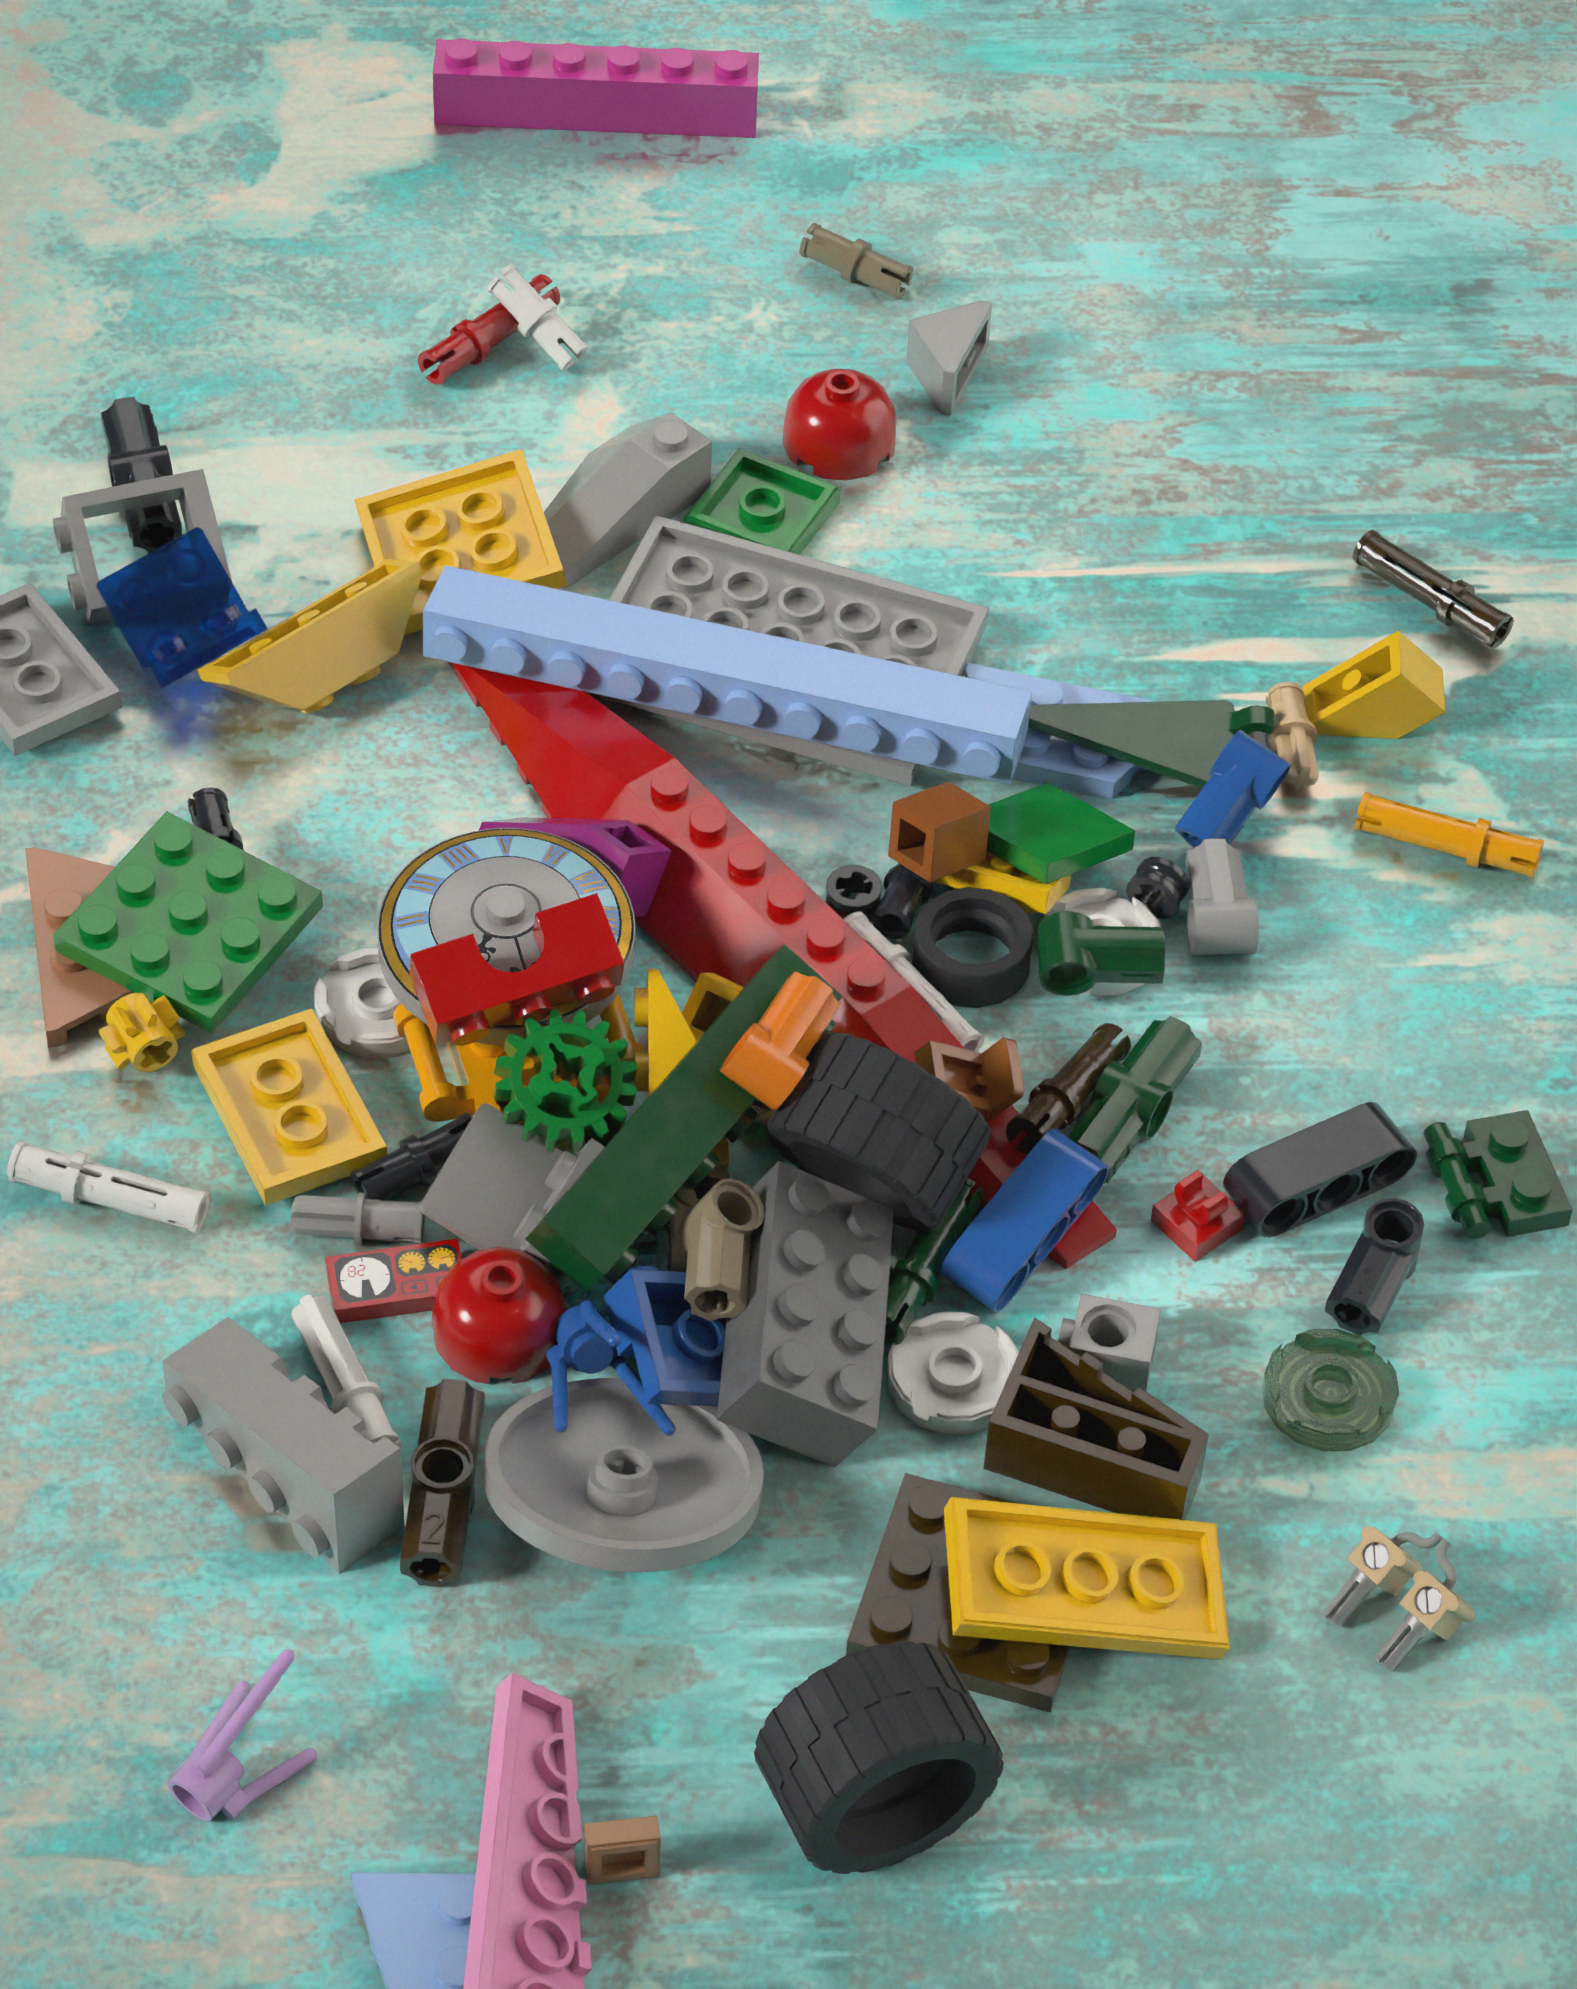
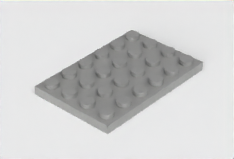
M655 515L609 599L614 602L958 676L964 675L967 663H970L986 629L989 607ZM586 692L593 696L908 786H912L921 765Z

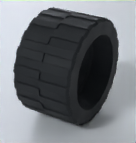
M824 1033L806 1057V1060L809 1061V1066L803 1077L787 1099L774 1111L765 1126L770 1142L781 1152V1155L793 1163L799 1170L894 1209V1224L916 1231H932L937 1229L991 1139L988 1123L985 1122L983 1115L966 1098L914 1062L863 1038H857L846 1033Z
M896 1641L892 1644H879L867 1647L866 1650L846 1655L838 1659L837 1662L824 1669L821 1668L810 1675L806 1681L798 1687H794L785 1695L783 1701L776 1708H773L767 1716L764 1727L758 1733L755 1742L757 1747L754 1751L755 1761L807 1860L820 1870H831L837 1874H849L850 1872L864 1873L875 1871L877 1868L887 1865L892 1866L905 1861L906 1858L917 1853L920 1854L946 1836L949 1837L961 1828L964 1822L973 1817L982 1808L985 1800L992 1795L1004 1765L1000 1746L949 1656L943 1650L937 1649L935 1645L925 1642L917 1644L913 1641Z

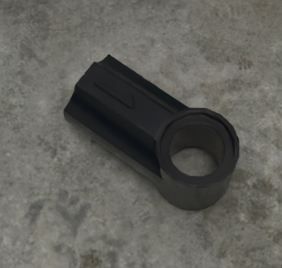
M1396 1198L1382 1199L1374 1203L1366 1212L1363 1231L1325 1305V1312L1336 1320L1340 1328L1359 1336L1368 1332L1378 1333L1404 1281L1414 1273L1424 1230V1221L1422 1214L1411 1203ZM1389 1239V1240L1396 1241V1242H1398V1243L1386 1242V1241H1384V1240Z

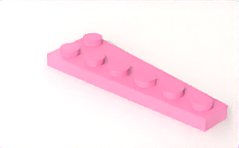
M511 1673L496 1687L463 1989H584V1976L592 1970L590 1943L581 1941L579 1911L587 1905L586 1882L584 1879L578 1878L574 1847L582 1841L580 1806L576 1797L579 1785L573 1702L514 1673Z

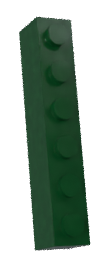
M785 944L759 969L525 1238L526 1241L585 1293L602 1277L611 1284L616 1282L639 1255L630 1246L643 1230H646L652 1237L655 1236L680 1207L671 1199L683 1183H686L694 1190L719 1162V1159L711 1153V1150L723 1136L733 1144L759 1115L750 1106L756 1097L721 1073L720 1069L744 1033L752 1024H758L787 978L795 971L806 976H816L833 989V995L838 1002L842 999L843 996ZM831 1020L823 1034L829 1033L836 1025V1022Z

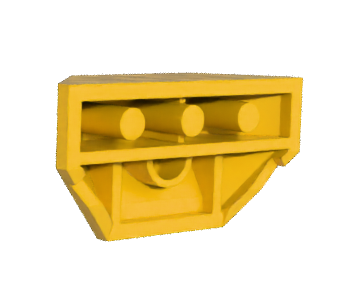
M387 558L369 571L214 662L197 670L201 680L273 706L300 710L301 713H310L324 708L334 700L332 693L347 684L356 685L374 678L381 672L379 665L399 654L423 573L419 562Z

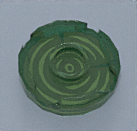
M1310 1329L1297 1334L1295 1341L1287 1343L1283 1348L1281 1344L1272 1352L1262 1383L1264 1408L1277 1429L1298 1444L1323 1452L1352 1451L1373 1443L1390 1426L1399 1397L1396 1370L1388 1358L1387 1363H1385L1383 1358L1375 1353L1376 1346L1362 1336L1339 1329Z

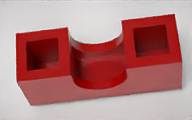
M598 893L535 913L533 937L540 952V957L532 966L522 971L505 972L491 966L481 955L474 934L411 953L410 978L435 1045L437 1046L449 1041H453L455 1046L468 1045L485 1038L490 1034V1028L513 1020H515L517 1025H524L525 1020L530 1017L535 1021H540L550 1015V1011L553 1010L552 1007L576 999L580 1005L592 1004L613 994L615 991L614 987L621 985L625 963Z

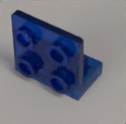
M199 527L186 532L96 583L98 593L153 690L166 687L268 630L256 608L247 610L204 531Z

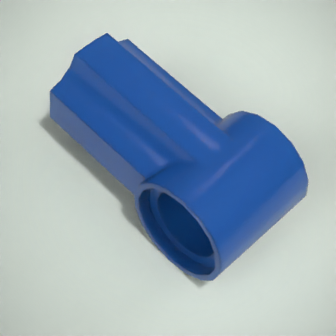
M1239 730L1218 756L1209 773L1212 777L1176 824L1175 831L1193 848L1199 846L1204 839H1226L1230 845L1256 807L1261 810L1272 798L1287 776L1291 764L1242 730Z

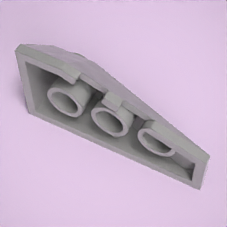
M671 412L632 425L591 451L544 511L568 585L558 589L564 591L643 538L655 515L671 519L697 502L711 484L712 441Z

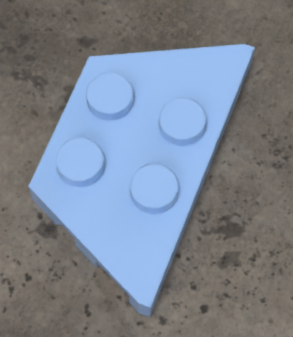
M967 663L965 669V677L1032 691L1031 705L1157 702ZM1028 727L1027 737L1012 779L1041 785L1049 782L1060 789L1113 799L1131 783V778L1134 774L1146 769Z

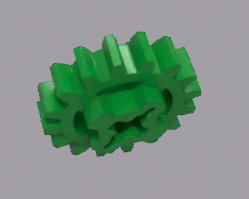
M551 1010L548 1026L541 1027L532 1017L526 1019L523 1028L525 1040L517 1035L509 1034L504 1046V1051L508 1056H499L496 1060L494 1074L502 1078V1080L495 1083L494 1100L510 1101L504 1108L503 1121L505 1124H509L521 1119L525 1123L521 1140L526 1143L533 1139L537 1133L546 1136L545 1148L547 1152L553 1153L559 1139L568 1140L574 1154L581 1150L584 1136L590 1135L592 1139L601 1145L606 1143L609 1132L606 1123L621 1129L625 1124L628 1114L623 1106H633L637 1088L628 1083L635 1080L638 1069L637 1063L630 1061L620 1062L626 1055L628 1042L624 1038L609 1043L606 1037L610 1023L605 1020L599 1023L593 1030L585 1027V1011L578 1010L572 1023H563L558 1010ZM532 1058L534 1061L533 1069L537 1075L530 1078L529 1085L523 1087L522 1070L529 1059ZM559 1075L563 1081L556 1084L554 1077ZM607 1075L609 1093L600 1105L597 1101L598 1093L594 1087L598 1086L601 1078ZM575 1079L577 1081L576 1087H572L569 1081Z

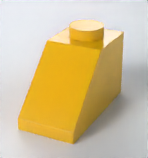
M1399 630L1303 685L1307 717L1314 724L1317 735L1399 739L1446 712L1443 669Z

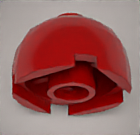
M837 368L817 372L804 379L788 400L783 427L784 449L793 463L798 466L799 458L804 463L813 466V475L820 478L847 481L867 477L877 471L879 461L885 459L887 455L890 460L894 454L897 425L895 407L884 387L867 374L856 370Z
M498 1246L477 1250L463 1258L450 1268L439 1283L436 1292L431 1323L434 1330V1342L437 1352L453 1371L474 1382L490 1384V1377L499 1379L513 1377L512 1384L530 1380L549 1368L550 1363L546 1357V1352L551 1347L557 1345L555 1339L557 1319L566 1311V1304L559 1280L543 1262L520 1249Z

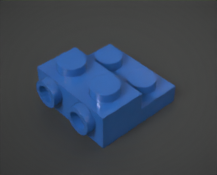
M639 1266L624 1272L620 1276L619 1281L604 1295L610 1324L621 1337V1343L616 1347L618 1356H634L636 1358L647 1404L718 1407L727 1318L709 1321L691 1314V1305L684 1299L686 1272L659 1271L654 1266Z

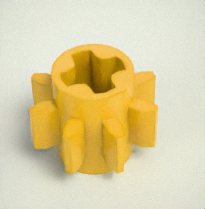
M143 993L128 994L117 1000L107 1012L106 1021L108 1026L99 1029V1034L106 1043L105 1049L117 1068L121 1070L132 1062L134 1067L140 1072H153L170 1063L178 1051L176 1040L185 1036V1032L178 1022L180 1017L167 997L163 995L152 1003L149 997Z

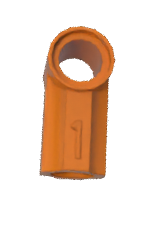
M795 971L787 978L758 1024H752L734 1046L724 1061L720 1072L773 1111L778 1109L803 1077L809 1066V1061L806 1060V1057L841 1005L835 999L833 989L816 976H806Z

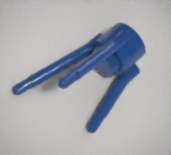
M586 1300L581 1305L574 1306L563 1312L558 1317L555 1328L557 1345L551 1347L546 1352V1357L552 1367V1402L555 1430L557 1432H564L568 1427L567 1369L571 1367L576 1371L594 1374L610 1366L666 1436L673 1435L676 1430L675 1425L666 1415L664 1409L660 1404H647L641 1379L625 1358L618 1356L616 1347L620 1345L621 1337L605 1320L602 1312L596 1308L595 1304L591 1300Z

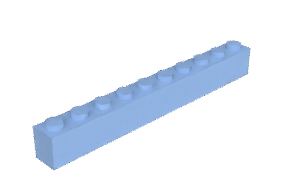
M444 566L423 609V656L1006 784H1011L1027 737L1032 691L457 567Z

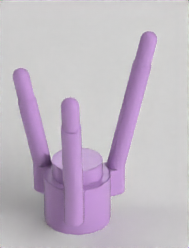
M284 1650L269 1670L267 1669L250 1693L251 1687L247 1681H240L236 1685L190 1756L168 1780L167 1786L174 1798L198 1819L209 1822L221 1811L227 1818L234 1820L251 1801L316 1760L317 1751L313 1748H307L243 1788H240L238 1780L244 1775V1768L238 1759L227 1750L292 1664L295 1658L293 1651Z

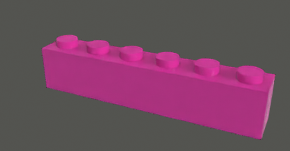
M436 39L432 73L434 125L756 138L759 53L740 52L737 50L705 51L687 50L684 48H634L626 45L610 47L586 46L574 43L538 44L521 41L491 42L471 41L468 39Z

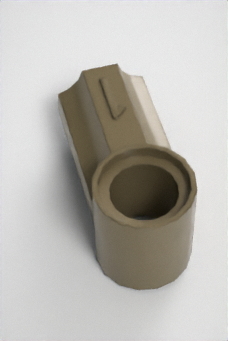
M730 1178L720 1180L681 1220L678 1228L679 1239L684 1249L688 1252L684 1299L691 1305V1314L709 1321L718 1318L735 1319L747 1306L751 1234L762 1224L765 1214L759 1196L750 1186L739 1180Z

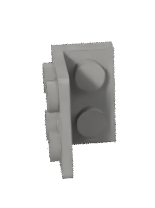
M484 1103L477 1109L420 1203L419 1210L422 1214L478 1250L498 1246L520 1249L547 1265L550 1261L526 1241L525 1238L597 1157L604 1146L591 1139L575 1156L568 1151L563 1152L558 1148H555L553 1153L547 1152L544 1139L536 1135L527 1143L521 1140L524 1126L518 1122L505 1124L502 1119L503 1113L490 1104Z

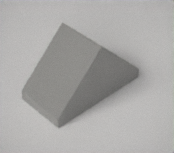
M981 300L909 320L906 363L938 411L942 414L951 416L989 345L992 303Z

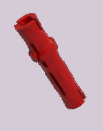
M539 274L529 284L540 294V290L553 281L548 276ZM557 286L541 296L544 300L551 298L557 306L560 303V293ZM499 302L472 321L462 320L451 329L449 337L432 348L421 352L418 356L419 368L423 373L437 362H440L441 364L437 366L438 369L426 377L431 383L440 385L467 364L476 365L485 360L490 355L492 347L518 330L519 322Z

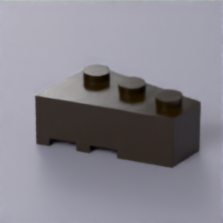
M1034 1317L990 1417L983 1469L1113 1513L1185 1520L1201 1482L1209 1434L1140 1387L1132 1392L1102 1372L1104 1363L1087 1352L1080 1357L1051 1337L1052 1329Z

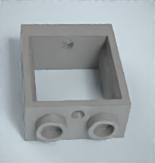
M204 469L62 497L61 517L53 518V529L60 554L70 552L75 573L67 575L69 595L74 610L84 608L88 627L228 598L232 578ZM179 500L197 573L102 592L84 519Z

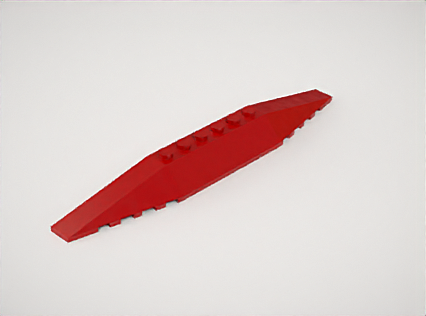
M448 662L475 706L483 708L489 718L490 729L500 745H506L515 758L517 771L525 784H531L542 801V810L547 818L629 820L671 849L647 916L636 917L635 922L695 982H697L700 973L713 972L745 987L759 969L785 944L843 996L839 1001L841 1005L832 1018L836 1025L830 1032L846 1033L857 1038L866 1039L899 1054L915 1064L914 1052L930 1040L965 1049L910 983L692 773L663 748L585 691ZM1013 1105L988 1122L991 1139L968 1176L969 1179L976 1183L965 1198L967 1201L970 1200L975 1189L981 1187L985 1194L983 1205L986 1206L1028 1155L1014 1148L1027 1134L1025 1130L1013 1141L1009 1142L1007 1139L1006 1126L1014 1116L1019 1114ZM1092 1200L1047 1257L1067 1269L1116 1238L1117 1229Z

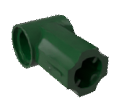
M1072 911L1056 912L1048 915L1038 925L1039 976L1041 986L1046 991L1055 995L1072 996L1087 992L1094 987L1095 983L1163 984L1166 949L1165 931L1162 930V927L1094 926L1093 921L1088 916Z

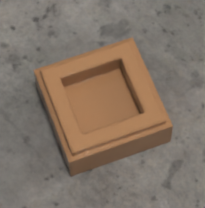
M658 1816L585 1823L584 1866L587 1883L600 1884L651 1878L660 1875L661 1836Z

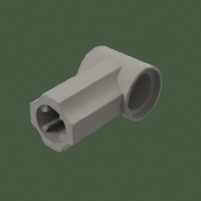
M1204 839L1199 846L1187 850L1185 861L1186 875L1190 882V902L1188 908L1190 953L1192 955L1255 954L1258 947L1259 933L1256 900L1254 898H1247L1240 850L1231 847L1226 839Z

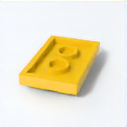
M312 1008L191 1049L193 1067L265 1206L349 1177L351 1171L361 1169L387 1155V1145Z

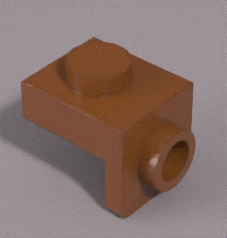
M1003 1037L983 1053L930 1040L914 1052L917 1065L941 1079L958 1094L966 1098L983 1115L987 1123L1024 1095L1023 1073L1015 1040Z

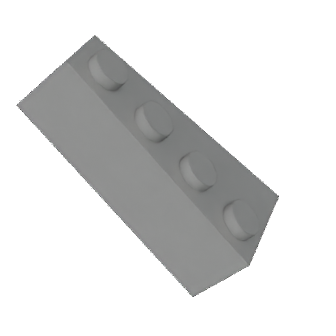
M229 1317L225 1318L163 1360L166 1391L163 1392L162 1398L171 1416L181 1426L187 1427L191 1424L205 1438L207 1448L217 1463L226 1470L234 1467L248 1481L252 1495L268 1513L278 1511L292 1526L297 1541L310 1556L317 1558L321 1555L340 1574L405 1528L401 1448L386 1436L376 1443H372L364 1437L361 1432L366 1427L361 1417L347 1407L336 1414L330 1411L319 1385L305 1375H302L295 1381H291L288 1378V1372L282 1358Z

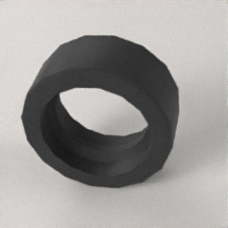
M971 887L946 891L927 902L916 918L912 965L954 1006L981 1008L1000 1004L1017 994L1029 977L1034 930L1027 913L1007 896L990 889ZM974 931L983 932L999 939L1010 951L1009 954L997 961L978 965L961 963L947 957L935 945L937 941L949 934Z

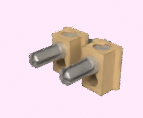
M1366 1526L1362 1529V1541L1347 1557V1560L1356 1568L1350 1574L1349 1580L1323 1610L1324 1617L1331 1624L1342 1627L1368 1594L1372 1593L1377 1586L1396 1596L1409 1579L1413 1577L1415 1584L1399 1602L1408 1613L1402 1619L1403 1622L1374 1656L1377 1663L1390 1672L1396 1670L1420 1639L1425 1637L1430 1630L1448 1641L1463 1621L1472 1622L1475 1618L1474 1608L1452 1591L1456 1583L1457 1574L1455 1567L1446 1555L1451 1545L1436 1532L1429 1538H1423L1413 1532H1403L1391 1539L1374 1526ZM1410 1542L1419 1548L1427 1549L1438 1545L1436 1557L1438 1564L1446 1573L1444 1583L1429 1572H1424L1421 1567L1422 1564L1400 1547V1545Z

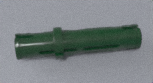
M967 1178L940 1226L932 1231H919L904 1258L891 1265L889 1269L884 1344H900L905 1339L907 1330L920 1308L926 1306L928 1302L931 1303L936 1296L939 1288L937 1279L941 1274V1268L946 1256L985 1202V1194L981 1187L975 1189L969 1201L965 1200L976 1183L973 1180Z

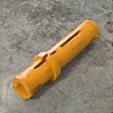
M1365 792L1362 796L1357 815H1360V817L1356 818L1354 826L1356 831H1366L1465 858L1467 866L1479 868V865L1483 863L1527 875V877L1532 879L1535 877L1541 859L1539 853L1542 852L1544 847V840H1536L1492 828V821L1479 818L1477 823L1374 796L1369 792Z

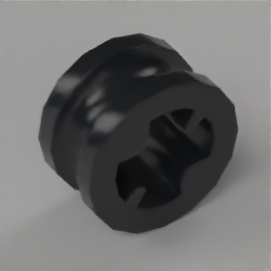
M1149 857L1144 859L1138 866L1136 874L1127 884L1126 893L1131 903L1132 897L1146 904L1157 919H1166L1172 917L1177 912L1180 902L1189 892L1190 882L1186 873L1174 862L1162 857Z
M847 865L839 867L827 878L825 903L842 919L854 912L861 911L871 923L875 910L881 903V880L873 870L864 866ZM852 892L859 893L855 900L848 899Z

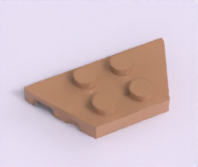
M36 847L25 848L48 1048L58 1047L68 1041L67 1030L94 1016L101 1023L106 1022V1015L110 1007L120 998L134 993L55 951L53 934L115 866Z

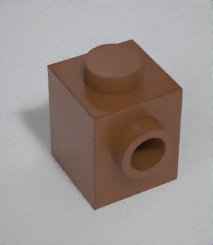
M949 781L893 802L888 857L929 882L982 863L986 859L991 806Z

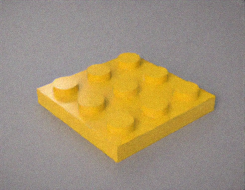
M522 449L354 499L374 566L387 558L417 561L423 572L404 635L423 630V609L445 565L554 589L568 586Z

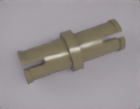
M817 223L811 224L807 229V234L813 237L812 240L803 237L799 250L801 256L809 257L841 272V278L854 284L859 280L890 294L897 300L905 294L906 289L900 287V285L904 283L909 286L913 276V267L901 264L873 251L871 243L860 238L853 242L822 228Z

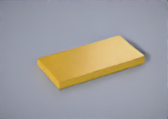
M951 1497L944 1507L953 1635L1222 1660L1230 1650L1216 1523Z

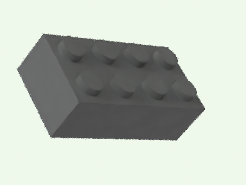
M778 1161L752 1187L763 1204L765 1216L762 1224L751 1234L747 1306L735 1319H726L716 1420L836 1467L878 1430L894 1209Z

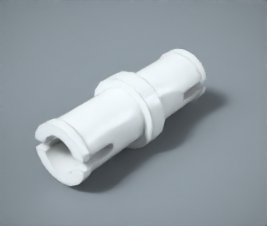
M514 264L506 266L500 272L515 291L511 292L497 276L493 277L486 289L519 322L517 329L524 337L532 336L558 364V368L562 372L568 370L575 363L572 361V357L561 347V344H565L578 360L587 352L589 346L582 342L556 313L558 306L551 298L544 300L517 271Z

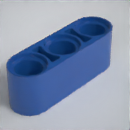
M1051 1129L1035 1145L956 1241L944 1260L940 1272L941 1275L993 1312H1000L1018 1293L1098 1194L1108 1176L1109 1165L1058 1130Z

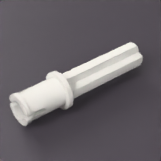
M308 1294L299 1299L300 1304L292 1309V1319L333 1400L330 1405L331 1411L336 1414L345 1407L349 1408L364 1420L366 1429L361 1432L364 1437L372 1443H376L386 1436L401 1448V1441L397 1433L393 1431L382 1407L384 1401L383 1392L376 1383L369 1382L329 1300L323 1295L313 1298L312 1295Z

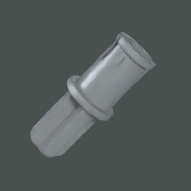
M359 1192L357 1199L299 1195L295 1197L292 1204L291 1227L292 1231L296 1234L354 1238V1244L360 1246L363 1239L420 1244L423 1242L425 1215L419 1210L421 1201L415 1203L366 1199L365 1192Z

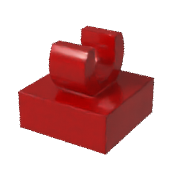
M1196 1170L1178 1182L1173 1192L1153 1204L1150 1221L1196 1262L1243 1230L1246 1213L1199 1170Z

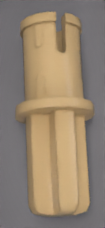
M1281 682L1272 686L1268 690L1269 696L1266 695L1265 697L1267 706L1274 710V729L1272 734H1269V743L1271 748L1278 753L1279 757L1291 764V768L1284 780L1289 783L1292 790L1302 791L1305 786L1315 785L1319 778L1313 747L1317 739V731L1314 724L1308 720L1304 702L1305 695L1302 687L1293 682Z

